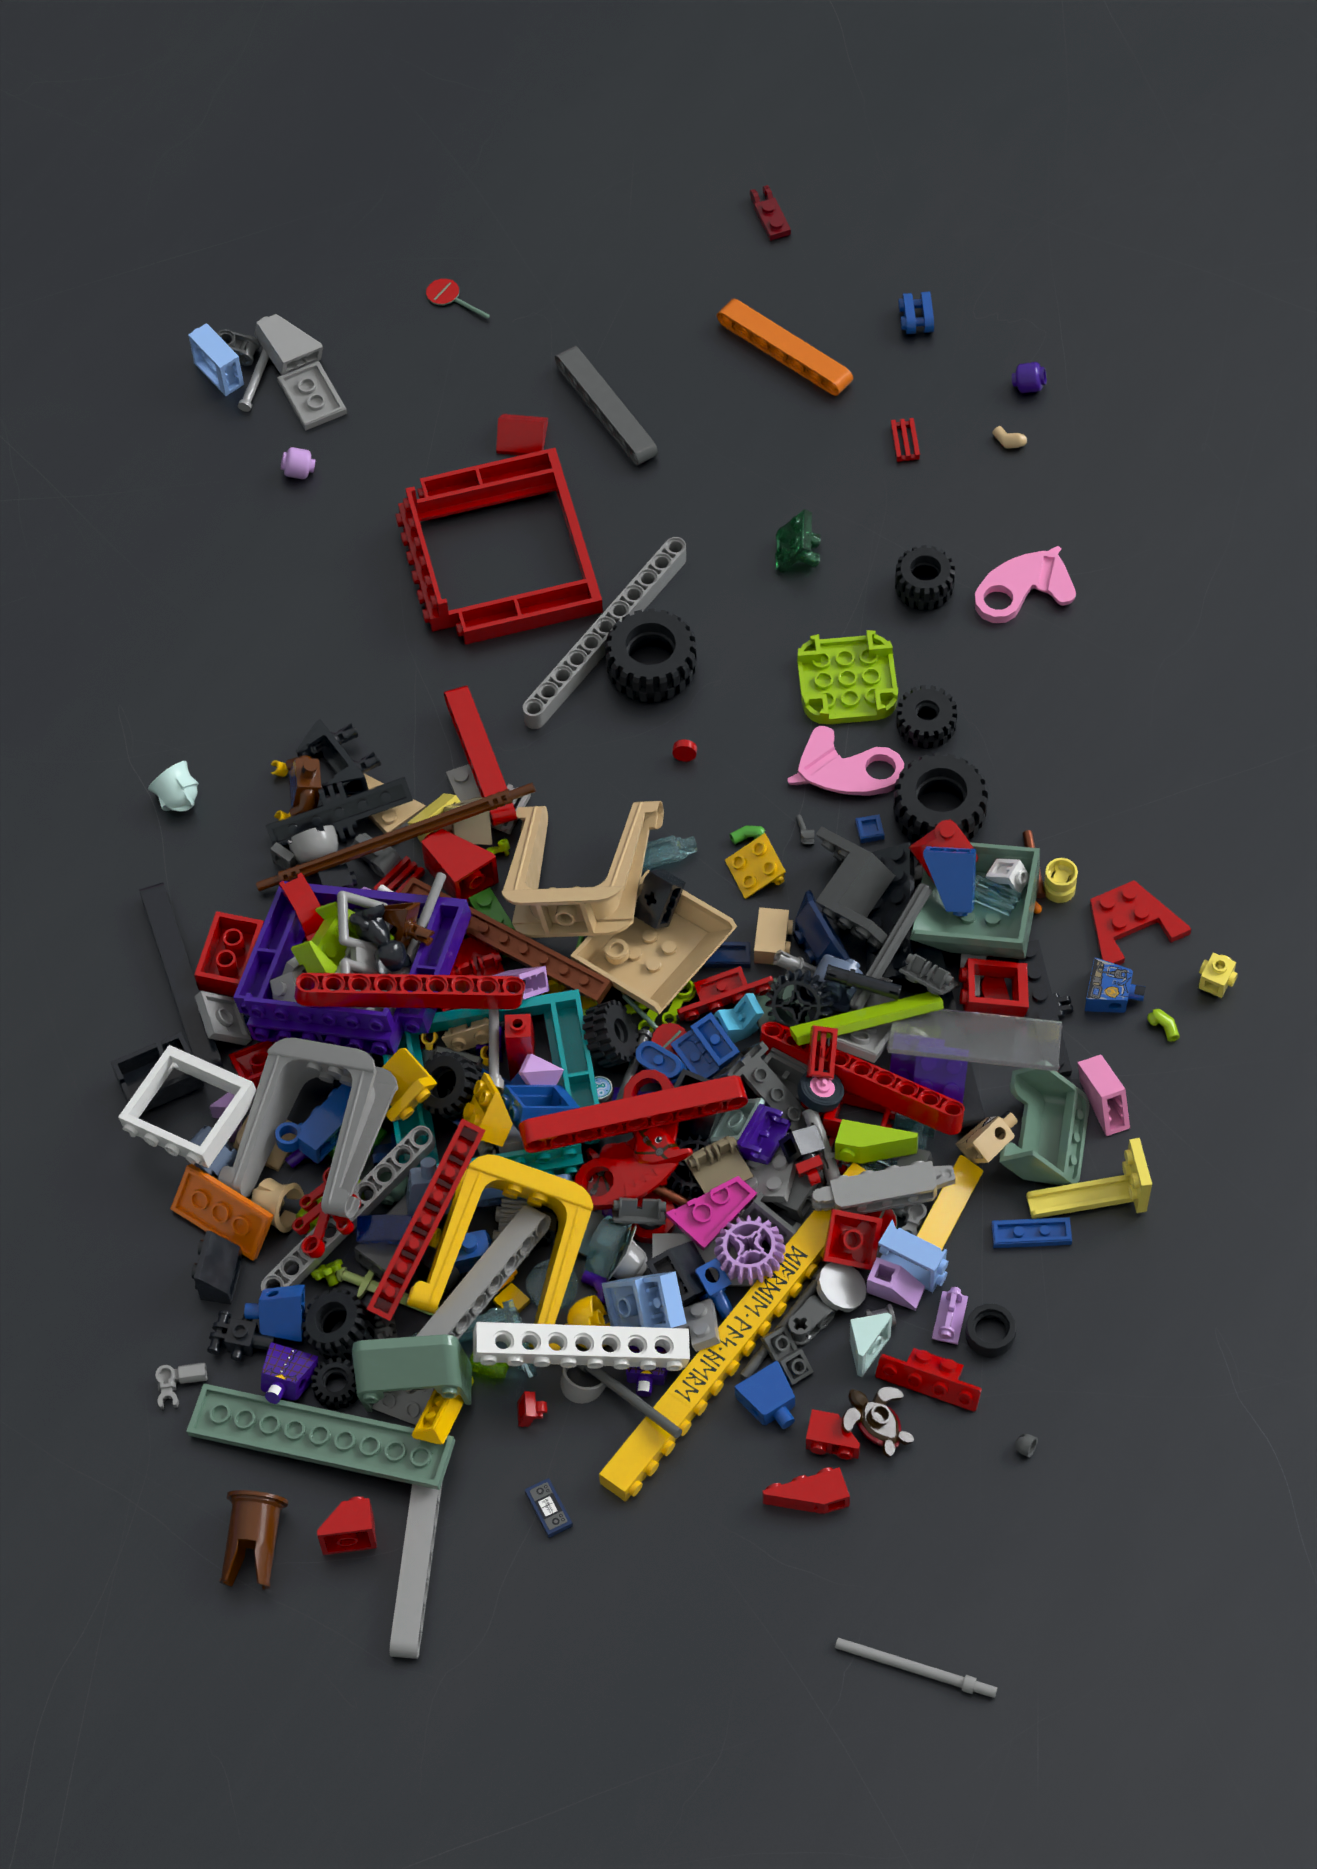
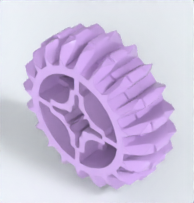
M749 1215L746 1221L743 1222L738 1217L736 1219L737 1224L735 1225L728 1222V1230L721 1229L720 1237H716L714 1254L721 1264V1270L728 1273L730 1280L738 1277V1282L742 1284L744 1279H748V1283L752 1285L753 1279H758L762 1283L764 1281L763 1276L772 1278V1270L779 1272V1263L784 1261L785 1245L783 1244V1236L779 1234L777 1226L771 1227L769 1220L762 1224V1219L759 1216L755 1221H752ZM764 1240L771 1247L769 1254L764 1252V1248H762ZM731 1246L734 1247L737 1252L736 1260H734L729 1254Z

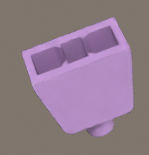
M546 966L508 970L492 975L515 976L526 980L523 1000L550 991Z

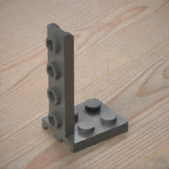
M763 1041L742 1049L734 1060L710 1079L734 1075L739 1076L759 1098L765 1100V1106L783 1112L779 1118L790 1121L789 1133L807 1127L802 1112L805 1111L804 1107L762 1060L761 1056L769 1049Z

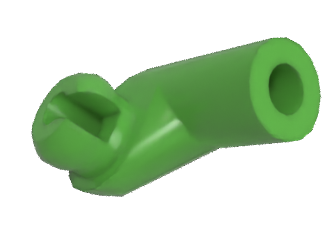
M747 825L730 833L729 836L732 843L737 844L749 837H754L755 840L764 834L766 830L762 826Z

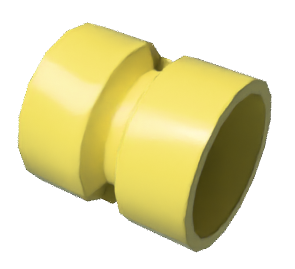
M1056 858L1046 866L1044 890L1046 897L1053 902L1064 903L1071 900L1075 895L1078 870L1071 860Z

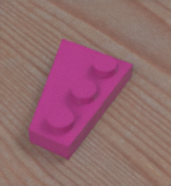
M737 1176L711 1189L710 1192L686 1202V1204L679 1208L666 1212L665 1216L704 1251L720 1234L721 1229H725L728 1222L731 1223L757 1196V1192Z

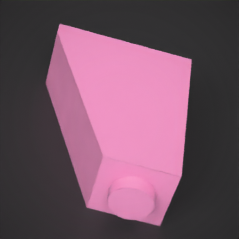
M1100 1054L1078 1062L1080 1083L1105 1135L1109 1136L1129 1129L1126 1089L1103 1056Z

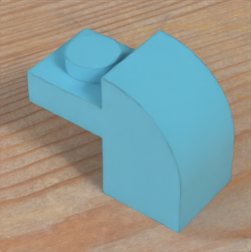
M746 993L733 1009L717 1010L714 1017L732 1042L736 1043L748 1038L759 1029L756 1022L764 1012L754 993Z

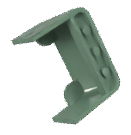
M442 1334L361 1340L353 1343L352 1359L357 1396L367 1412H372L373 1404L378 1403L379 1400L384 1398V1392L435 1388L437 1393L441 1394L444 1398H455L457 1395H461L464 1403L471 1405L472 1364L457 1337Z

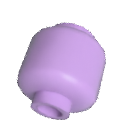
M291 447L287 452H283L280 469L284 470L285 476L306 479L309 473L314 472L315 459H311V452L309 450Z

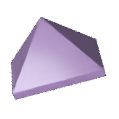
M527 1054L520 1068L519 1075L526 1085H557L564 1069L533 1054Z

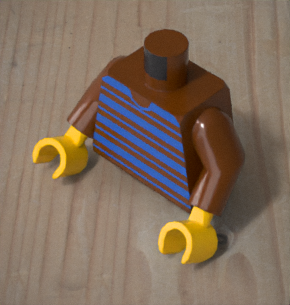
M304 755L289 759L286 763L277 760L271 762L272 766L277 767L271 774L285 777L289 771L291 809L288 814L278 810L274 815L275 818L281 820L318 806L320 797L318 789L321 788L320 763L318 759H312L310 756Z

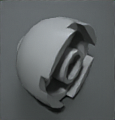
M333 825L323 826L325 831H317L316 828L303 831L291 837L292 841H287L290 851L295 854V858L300 864L338 850V837Z

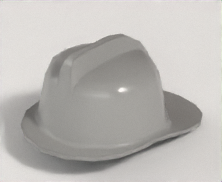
M636 1225L629 1235L616 1268L607 1281L611 1277L620 1280L642 1276L646 1271V1253L633 1241L637 1228Z

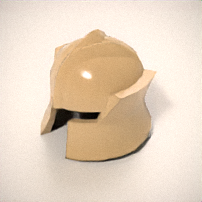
M272 1178L263 1180L256 1189L252 1190L251 1201L274 1215L271 1225L283 1233L289 1232L293 1229L292 1224L297 1218L295 1213L287 1210L279 1217V1212L285 1204L284 1196L286 1195L287 1199H301L304 1196V1192L297 1183L282 1185Z

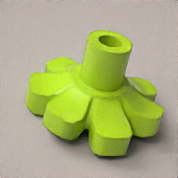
M336 1259L326 1266L322 1264L318 1269L313 1270L311 1275L315 1280L326 1278L329 1287L339 1283L335 1273L342 1269L341 1265L343 1262L341 1259Z

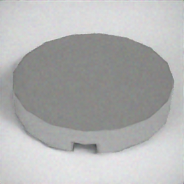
M829 1263L817 1274V1293L821 1300L831 1309L851 1312L857 1309L864 1301L867 1291L865 1281L854 1267Z

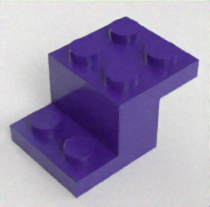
M894 1035L890 1072L963 1104L969 1053L945 1050V1042Z

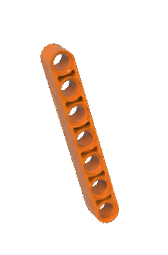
M731 299L717 313V319L722 326L828 393L837 396L853 381L852 373L845 366L741 301Z

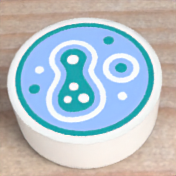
M595 1077L599 1103L606 1102L613 1093L612 1083L606 1077Z

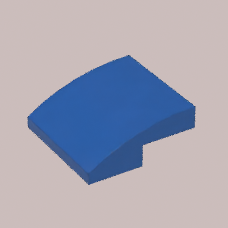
M711 1012L690 1026L691 1030L671 1043V1047L686 1065L687 1069L707 1079L716 1075L740 1054L738 1048Z

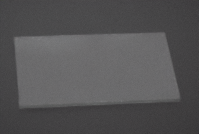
M941 1009L892 1022L887 1050L888 1053L1058 1071L1060 1068L1059 1054L1063 1025L1061 1021Z

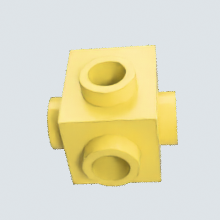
M1212 953L1209 961L1204 960L1199 973L1202 975L1199 989L1222 998L1227 987H1232L1238 975V973L1234 972L1236 962L1232 961L1228 956Z

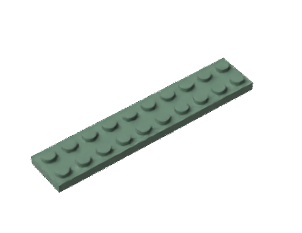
M203 1384L186 1431L192 1437L437 1490L441 1488L455 1444L453 1436H447L442 1445L413 1438L412 1433L415 1428L280 1400L277 1404H272L266 1400L265 1396L209 1384Z

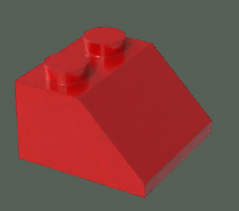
M357 1496L350 1498L348 1501H342L319 1527L317 1536L323 1555L377 1548L375 1521L369 1498Z

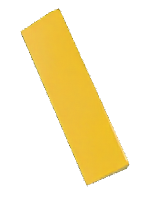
M963 1155L959 1156L953 1167L955 1184L941 1189L917 1234V1237L941 1248V1251L983 1174L981 1168Z
M434 1389L412 1433V1437L434 1444H444L464 1403L461 1395H457L455 1398H444Z

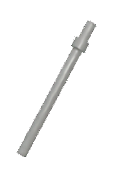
M837 1639L836 1649L960 1687L963 1692L970 1694L976 1692L992 1698L996 1696L998 1687L979 1682L975 1677L969 1675L963 1677L845 1639Z

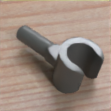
M797 815L796 820L800 827L801 844H814V830H806L802 816Z

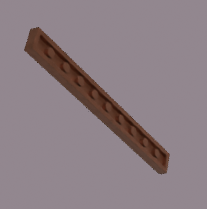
M412 877L401 893L429 895L431 886ZM443 892L439 894V897L453 898ZM469 906L472 916L465 934L528 968L546 966L547 978L570 990L579 989L581 996L598 1005L612 987L613 983L611 980Z

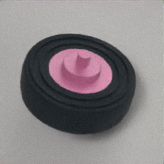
M805 1072L798 1083L797 1093L799 1099L806 1107L816 1112L825 1113L838 1107L843 1099L844 1086L835 1074L834 1079L831 1081L825 1078L807 1077V1072Z

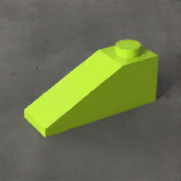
M844 1119L841 1121L835 1141V1159L859 1164L917 1154L918 1133Z

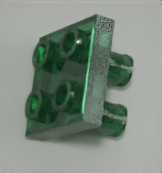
M804 509L778 529L775 553L776 570L784 573L798 561L808 564L813 568L818 566L820 554L811 551V547L817 548L819 546L821 535L812 532V512Z

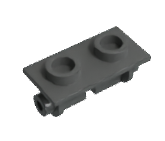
M619 1197V1200L613 1201V1223L621 1225L638 1223L647 1226L666 1225L664 1212H666V1202H661V1199L643 1198L642 1207H637V1198Z

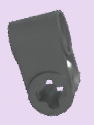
M230 330L217 332L224 342L239 356L241 365H252L254 361L253 356L261 346L255 337Z
M816 1295L809 1297L803 1306L789 1319V1333L796 1346L808 1344L831 1322L835 1315V1310L827 1306Z

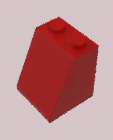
M444 829L428 834L421 841L425 867L434 878L439 872L446 875L442 888L449 896L467 899L468 902L469 897L499 882L496 856L493 853Z

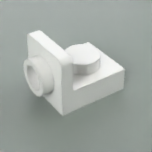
M996 859L985 877L992 884H1009L1015 894H1020L1027 884L1030 875L1021 860Z

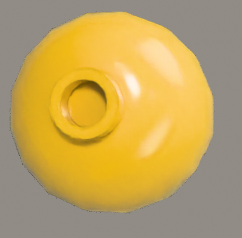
M596 1295L576 1301L569 1309L567 1315L568 1323H565V1325L610 1326V1323L605 1324L603 1315H606L607 1312L601 1300ZM578 1344L579 1346L586 1348V1346Z

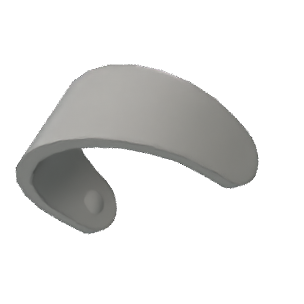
M563 1367L560 1381L561 1390L565 1397L572 1402L589 1403L598 1398L606 1388V1385L602 1382L594 1387L576 1385L566 1374L569 1368Z

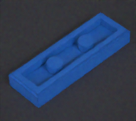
M1070 1217L997 1220L991 1222L993 1248L1072 1245Z

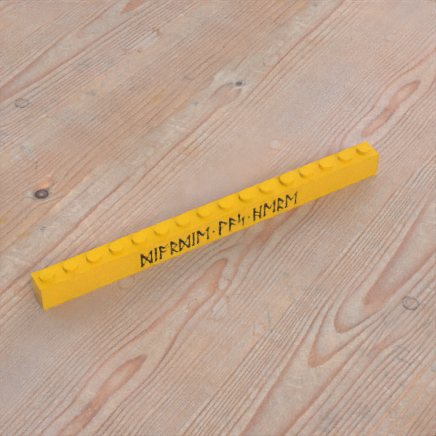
M852 1163L843 1175L848 1177L859 1175L867 1170L856 1163ZM814 1210L785 1245L784 1261L779 1263V1272L772 1270V1278L763 1276L764 1281L762 1283L757 1280L718 1327L720 1343L700 1350L653 1407L681 1428L682 1436L690 1429L692 1419L696 1415L700 1416L705 1411L709 1398L712 1395L716 1396L721 1391L726 1377L735 1374L740 1365L739 1361L743 1356L747 1357L752 1353L756 1340L768 1333L773 1319L776 1316L779 1318L787 1308L786 1303L790 1298L798 1296L803 1287L802 1283L807 1278L811 1279L817 1271L818 1264L823 1259L831 1210ZM646 1416L599 1473L600 1484L626 1502L631 1495L634 1497L638 1494L643 1485L642 1481L646 1476H652L659 1466L658 1461L663 1455L668 1456L671 1453L677 1438H674Z

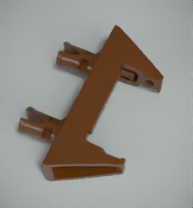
M420 902L385 905L383 919L397 927L394 940L402 942L405 945L406 951L411 938L426 946H429L434 940L430 937L435 934L434 931L417 925L416 920Z

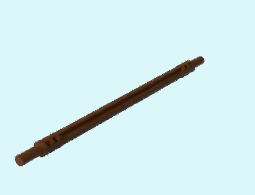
M532 782L513 790L505 789L502 792H497L496 794L320 858L279 871L278 875L256 882L257 889L260 892L279 885L281 881L290 882L296 879L299 873H302L304 877L313 875L319 871L327 870L467 818L497 809L506 804H511L514 802V799L536 792L534 784Z

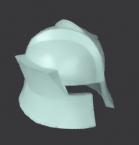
M181 761L161 773L152 781L148 790L158 796L162 810L186 811L194 806L199 783L191 777L187 762Z

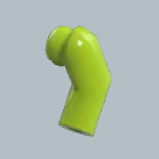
M1154 1009L1153 1012L1147 1015L1150 1024L1156 1026L1159 1023L1164 1027L1168 1041L1172 1042L1180 1038L1175 1020L1161 1009Z

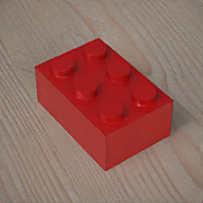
M216 911L194 974L198 990L234 997L264 924L263 920Z

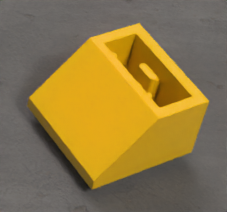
M484 1072L481 1080H478L474 1086L473 1098L470 1103L466 1104L463 1117L464 1120L486 1130L481 1139L482 1141L503 1147L513 1123L498 1089L490 1075Z

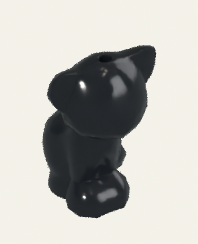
M384 904L356 912L349 917V923L356 932L357 937L366 942H373L378 946L374 958L375 968L379 974L396 972L403 967H410L412 965L405 945L400 941L390 940L389 929L383 919L385 913Z

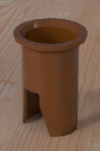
M234 1490L227 1492V1499L232 1503L222 1576L219 1583L232 1587L244 1560L247 1548L254 1549L257 1583L262 1585V1590L270 1589L269 1583L280 1511L288 1506V1500L278 1495L259 1491Z

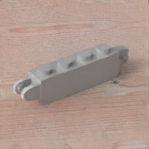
M915 1161L907 1166L899 1167L894 1165L887 1167L885 1170L875 1172L867 1170L859 1175L849 1177L841 1175L830 1180L829 1186L813 1191L812 1206L815 1211L836 1209L866 1214L930 1202L937 1196V1189L955 1184V1174L952 1165L933 1166L932 1161Z

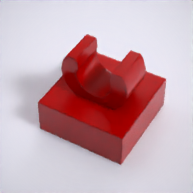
M820 1155L795 1164L799 1178L807 1175L811 1186L821 1183L818 1170L823 1169V1162Z
M525 1391L517 1401L518 1426L529 1427L534 1419H542L543 1413H547V1402L535 1401V1392Z

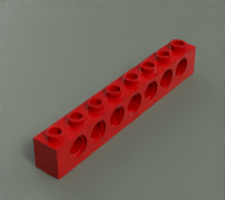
M461 1119L367 1310L389 1321L391 1320L486 1130Z

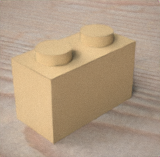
M759 907L754 963L774 965L773 959L778 950H783L790 954L791 942L787 941V935H792L793 920H789V910Z

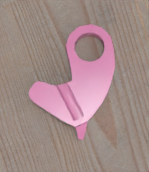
M1056 546L1049 551H1038L1012 558L988 573L975 592V610L981 618L991 623H1006L1017 616L1026 596L1033 588L1048 593L1061 606L1071 604L1076 597V591L1067 569L1058 555L1062 548ZM992 592H1003L1011 598L1012 603L1005 609L995 610L986 605L984 598Z
M819 726L813 730L800 760L798 773L787 778L789 785L810 783L837 793L871 796L895 790V783L899 779L900 772L904 769V762L897 752L886 747H874L843 759L838 755L834 747V731L829 727ZM874 761H885L892 765L895 772L891 777L879 780L871 777L867 773L866 767Z

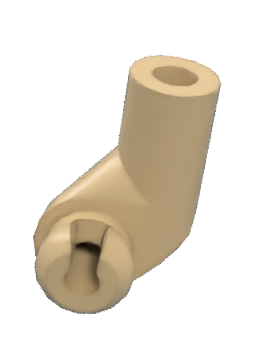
M1001 426L996 427L992 432L1002 446L1007 449L1020 448L1027 443V438L1024 434L1007 433Z

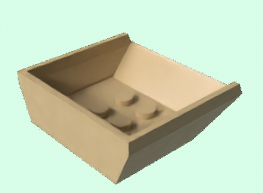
M647 870L641 877L638 896L643 889L644 878L650 870ZM683 890L669 927L654 929L634 917V923L620 933L588 936L570 957L571 960L611 980L613 983L612 987L660 1014L736 929L737 925L731 917ZM621 939L628 944L630 955L627 961L622 964H611L606 960L604 947L609 941Z

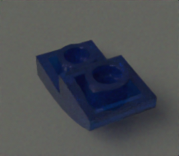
M357 1216L356 1242L360 1244L386 1242L389 1245L399 1244L413 1216Z

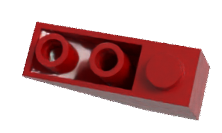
M828 1467L809 1477L801 1475L795 1477L789 1483L769 1485L766 1490H762V1501L766 1505L826 1514L849 1507L850 1495L840 1467L835 1469Z

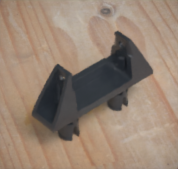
M319 719L296 750L297 756L307 755L316 757L322 754L326 762L336 773L333 779L322 784L326 796H330L327 787L329 785H333L335 793L339 792L337 782L340 781L343 784L346 795H353L369 789L364 772L381 766V762L374 752L363 757L360 761H355L343 749L341 744L358 737V733L355 727L352 726V723L333 733Z

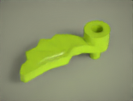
M507 839L498 841V846L486 849L493 854L504 852L505 856L510 854V845Z

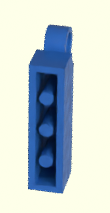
M342 1084L338 1089H333L328 1095L327 1100L321 1106H316L304 1123L297 1125L293 1122H285L280 1124L275 1131L278 1148L284 1152H293L299 1148V1151L318 1164L337 1144L352 1087ZM288 1133L296 1135V1137L290 1141H285L281 1139L283 1135Z

